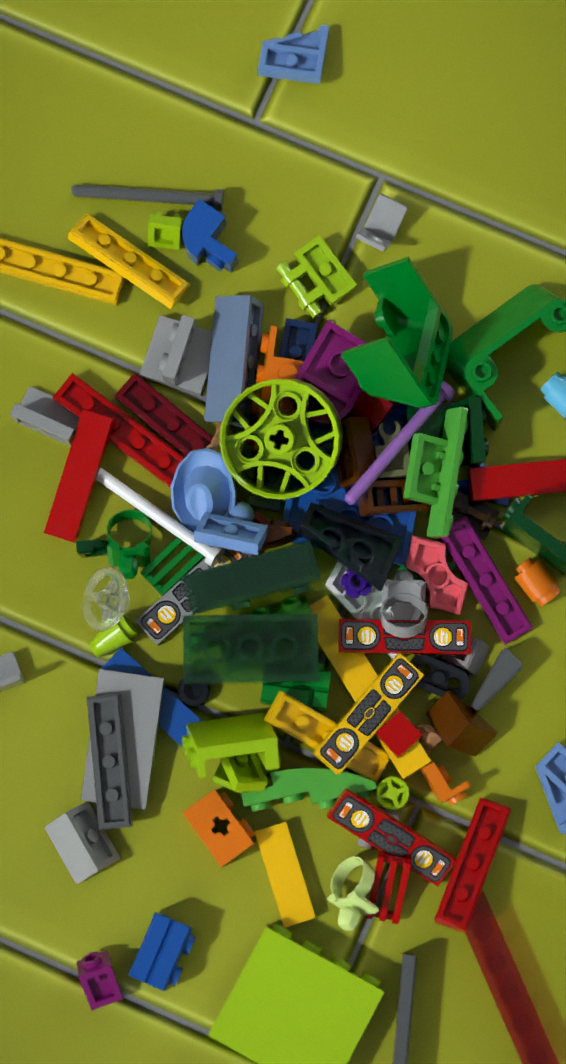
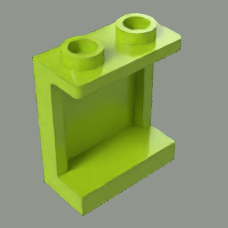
M258 713L186 723L187 735L182 736L184 755L188 756L190 769L195 768L199 779L206 778V760L250 753H258L266 770L279 768L277 736L270 723L264 721L266 715Z

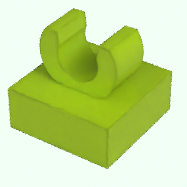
M158 211L156 215L150 214L148 246L179 250L182 234V218H180L179 214L175 213L174 217L162 216L161 211Z

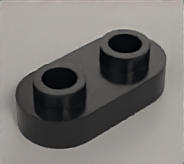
M417 654L410 660L417 669L421 664H427L430 667V673L424 675L416 686L440 697L448 689L460 700L468 694L471 681L464 669L431 654ZM456 677L460 680L461 684L457 688H452L449 686L448 680Z

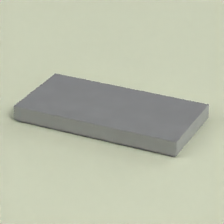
M99 669L95 696L121 694L132 808L146 810L148 807L165 678ZM89 738L81 800L96 802L91 741Z

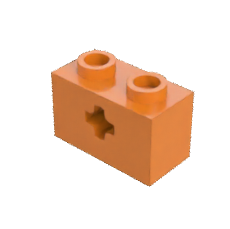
M214 789L185 810L183 815L219 865L224 867L254 844L251 837L255 835V832L244 818L238 822L231 812L236 806L224 791L219 795ZM218 817L222 821L228 819L230 822L227 826L229 833L225 836L221 832L215 834L212 830L216 827L214 820Z

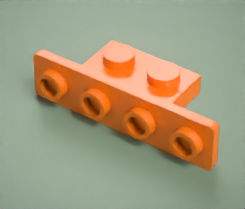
M271 325L267 334L262 333L259 352L265 354L263 365L258 364L255 383L278 378L294 379L303 363L300 360L274 356L278 326ZM272 385L265 386L259 390V396L267 402L270 401ZM290 396L284 397L280 403L282 412L287 415H293L296 412L292 398ZM252 400L251 414L256 415V423L266 409ZM247 439L246 445L252 446L251 455L257 456L259 445L256 441Z

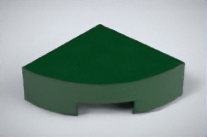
M107 540L76 541L77 553L81 558L108 555L107 545L109 543Z

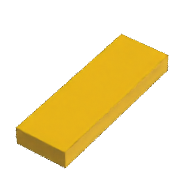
M283 822L254 831L284 928L316 918L287 823Z

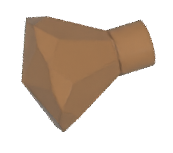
M419 723L417 730L422 734L419 742L430 758L432 750L441 744L443 739L433 724Z

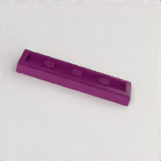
M464 516L454 522L447 537H440V539L445 544L447 551L463 578L469 583V588L501 641L506 645L532 629L533 626L468 518Z

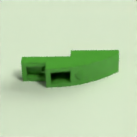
M300 768L271 772L273 786L266 787L264 791L241 793L244 807L251 806L252 812L271 808L270 801L282 798L284 804L304 800L303 793L309 792L311 804H319V808L324 809L333 806L345 787L363 799L370 798V791L376 790L377 787L376 783L372 780L344 771L340 775H336L331 769Z

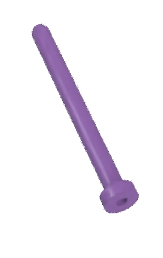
M442 381L437 404L423 409L420 408L345 495V501L348 504L353 505L362 497L444 400L450 401L455 396L454 389L448 383Z

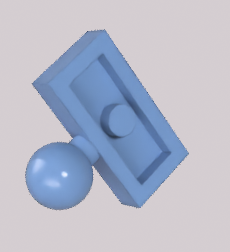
M237 502L233 510L230 507L228 517L205 512L194 531V542L207 544L212 547L236 550L245 554L258 555L267 538L268 525L253 523V508L246 502Z

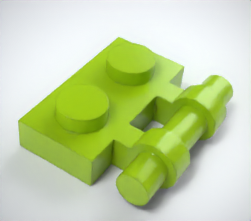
M320 235L294 253V258L299 263L297 267L291 269L286 261L276 267V270L282 276L281 282L286 288H291L299 299V306L303 311L307 310L313 319L319 317L324 312L318 305V300L324 297L332 307L357 289L355 281ZM306 274L316 286L310 292L300 281Z

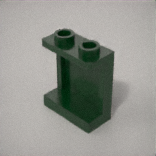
M527 494L523 500L516 497L502 517L506 520L502 529L562 575H565L566 546L523 514L533 498L530 494Z

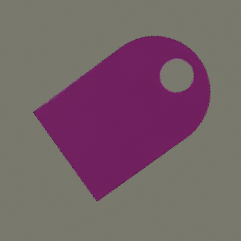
M328 320L294 379L312 384L322 391L334 404L340 419H343L353 408L362 389L358 379L341 357L342 351L366 344V342ZM292 398L293 406L297 410L296 400ZM328 414L308 417V421L313 424H332Z

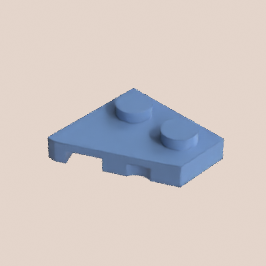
M557 742L538 762L535 769L557 828L564 835L566 833V749Z

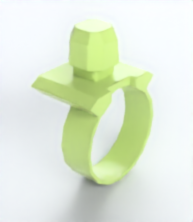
M356 856L347 858L335 870L330 885L331 895L327 898L329 902L340 908L338 925L347 931L354 930L357 927L361 915L375 914L379 911L375 904L365 899L374 882V869L369 863ZM363 865V873L359 884L347 895V898L343 899L342 887L346 877L354 868Z

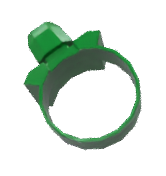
M130 509L114 514L108 521L106 528L109 543L107 545L109 564L119 566V575L123 579L135 578L138 567H146L151 562L149 549L153 537L151 521L142 512ZM135 519L146 524L150 532L147 538L137 544L136 547H120V544L113 541L109 535L115 524L122 520Z

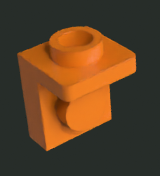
M432 762L420 770L440 804L448 801L451 806L468 796L465 789L471 786L469 781L467 780L451 790L447 785L452 782L451 778L442 765L437 767Z

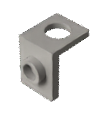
M380 193L364 228L357 233L356 239L385 252L391 246L408 210V206Z

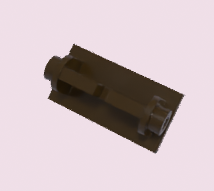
M458 491L453 503V523L466 516L478 537L486 540L499 511L479 501L471 502L469 496Z

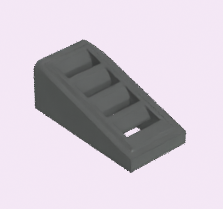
M504 648L499 653L471 703L470 708L476 714L523 668V664L507 648Z

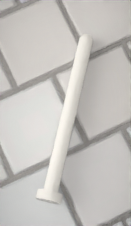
M100 468L96 479L98 482L206 557L205 563L213 567L218 563L224 554L225 548L194 542V532Z

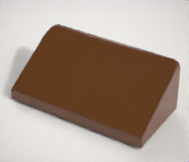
M348 417L341 420L343 442L337 461L341 488L354 486L376 460L368 417Z

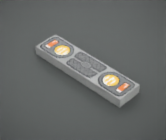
M225 548L223 556L213 567L205 563L204 558L135 622L158 646L254 559L250 553L245 554Z

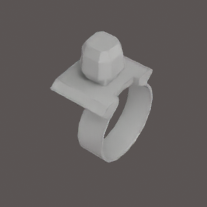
M398 570L394 580H386L382 593V627L391 635L401 638L413 637L421 633L427 621V607L425 604L426 582L413 580V574L409 570ZM405 601L411 602V605L419 608L424 618L414 626L399 627L390 623L384 617V612L389 607L395 605V602Z

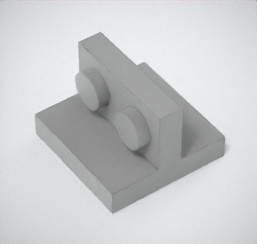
M159 315L140 377L201 396L209 373L212 331L197 327L195 318L182 315L181 320L177 321Z

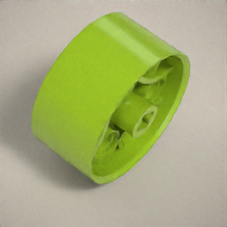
M278 378L253 385L234 399L223 418L219 443L222 458L229 473L241 486L259 496L283 500L298 497L313 490L330 474L337 464L342 450L343 430L341 419L334 404L322 391L312 384L298 379ZM272 385L269 402L254 393L265 386ZM311 395L314 396L325 409L308 412V405ZM286 396L296 400L297 410L293 415L283 413L280 408L281 400ZM248 397L266 409L262 417L254 425L239 410ZM328 414L332 422L333 431L315 439L309 426L308 417ZM234 418L246 429L245 431L231 434ZM284 431V437L289 438V441L280 445V439L275 438V435ZM334 437L333 453L330 455L319 443ZM252 439L259 445V452L256 457H249L243 452L245 440ZM309 451L315 457L313 468L304 469L299 465L298 456L301 452ZM258 466L257 482L250 478L244 470ZM265 466H273L286 471L280 490L264 486ZM292 474L301 481L304 487L287 490Z

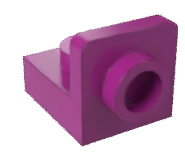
M108 951L89 953L76 962L78 977L91 1011L123 999Z

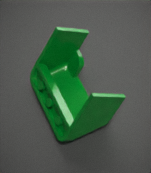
M408 256L364 272V279L379 299L377 310L374 313L375 321L380 328L384 329L387 336L342 351L341 357L358 379L361 389L370 396L423 409L436 405L438 402L453 332L447 314Z
M541 285L526 287L454 339L450 345L445 368L467 397H481V405L486 410V422L493 431L499 427L503 416L484 392L495 383L498 376L497 366L489 355L539 319L547 329L554 333L566 332V301Z

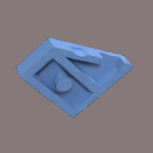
M329 25L319 26L318 31L304 35L300 31L289 34L282 39L274 38L264 41L260 54L258 76L320 84Z

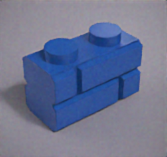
M155 912L128 976L163 991H166L169 985L175 987L183 968L177 966L182 953L189 955L196 939L195 936L191 935L193 927Z

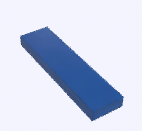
M122 648L102 667L105 670L152 676ZM164 687L159 727L183 747L182 736L187 735L186 723L200 722L202 720Z

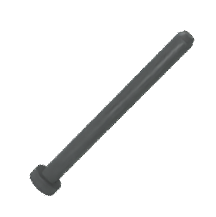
M80 184L73 185L71 188L73 196L83 198L195 205L198 199H200L209 206H214V209L219 212L223 211L224 189H215L213 194Z

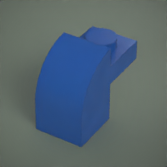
M198 199L188 213L183 224L182 234L186 253L197 266L206 256L207 263L219 271H222L224 268L231 273L238 264L237 254L216 241L226 227V218L200 199Z

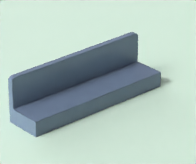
M251 295L217 296L215 299L204 415L206 422H222L227 409L234 399L247 388L257 384L255 383V376L259 364L264 303ZM248 397L239 410L253 425L254 415L251 414L252 399ZM234 418L233 425L239 428H244L240 424V422L236 418Z

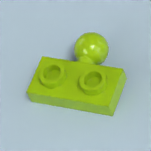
M279 752V768L270 770L265 769L259 755L255 753L220 758L234 792L264 791L268 784L265 774L271 775V772H277L282 767V757Z

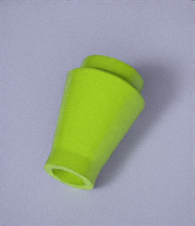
M124 613L118 617L114 615L100 632L88 642V646L95 656L100 659L105 654L133 642V637L138 634V631Z

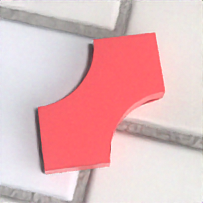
M412 536L404 567L414 571L426 582L428 592L427 607L461 615L469 583L458 579L450 571L445 559V544Z

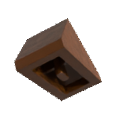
M449 689L426 713L447 747L475 757L498 733Z

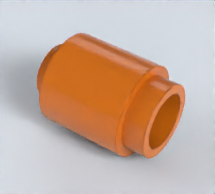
M530 557L515 568L519 574L514 579L532 602L536 601L540 607L561 592L557 587L558 581L540 558L534 562Z

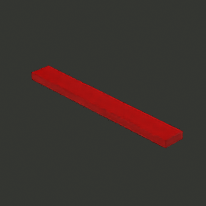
M71 373L52 397L53 400L78 419H80L82 409L115 419L108 442L170 488L177 466L185 457L75 374ZM237 497V502H243ZM253 510V523L270 524L267 519Z

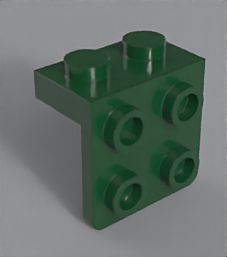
M468 397L458 402L441 403L417 431V433L442 438L446 411L457 407L468 408V429L463 439V461L460 467H472L486 462L489 445L488 440L484 438L483 425L486 421V410L481 405V397ZM408 406V422L420 408ZM413 437L409 441L410 451Z

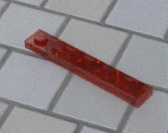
M482 890L467 934L465 935L521 1064H559L489 902Z

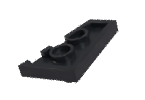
M312 502L299 530V534L379 591L383 589L402 541V537Z

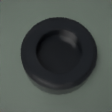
M188 674L178 684L179 698L188 706H201L210 697V684L200 674Z

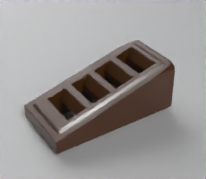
M406 479L374 481L358 500L360 517L424 512L429 510V504L417 501L416 504H411V500L403 498ZM397 488H401L402 505H398ZM385 489L388 492L389 506H385L383 490ZM372 491H374L375 506H373Z

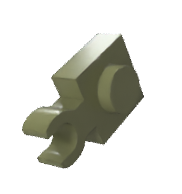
M397 421L394 422L395 433L391 435L384 432L383 423H380L378 433L384 445L375 446L376 459L400 432V425ZM408 443L380 474L378 480L405 478L407 476L409 464Z

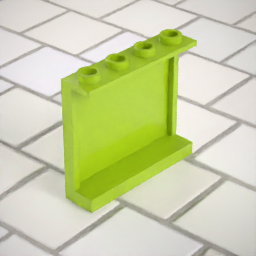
M276 923L273 928L266 926L208 1036L258 1064H347L385 992L379 988L381 981L363 972L361 977L349 971L352 965L336 956L333 957L332 961L319 955L322 949L307 940H304L302 945L290 939L293 933Z

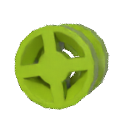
M387 777L377 786L375 792L376 800L383 808L397 810L408 801L409 788L402 779Z

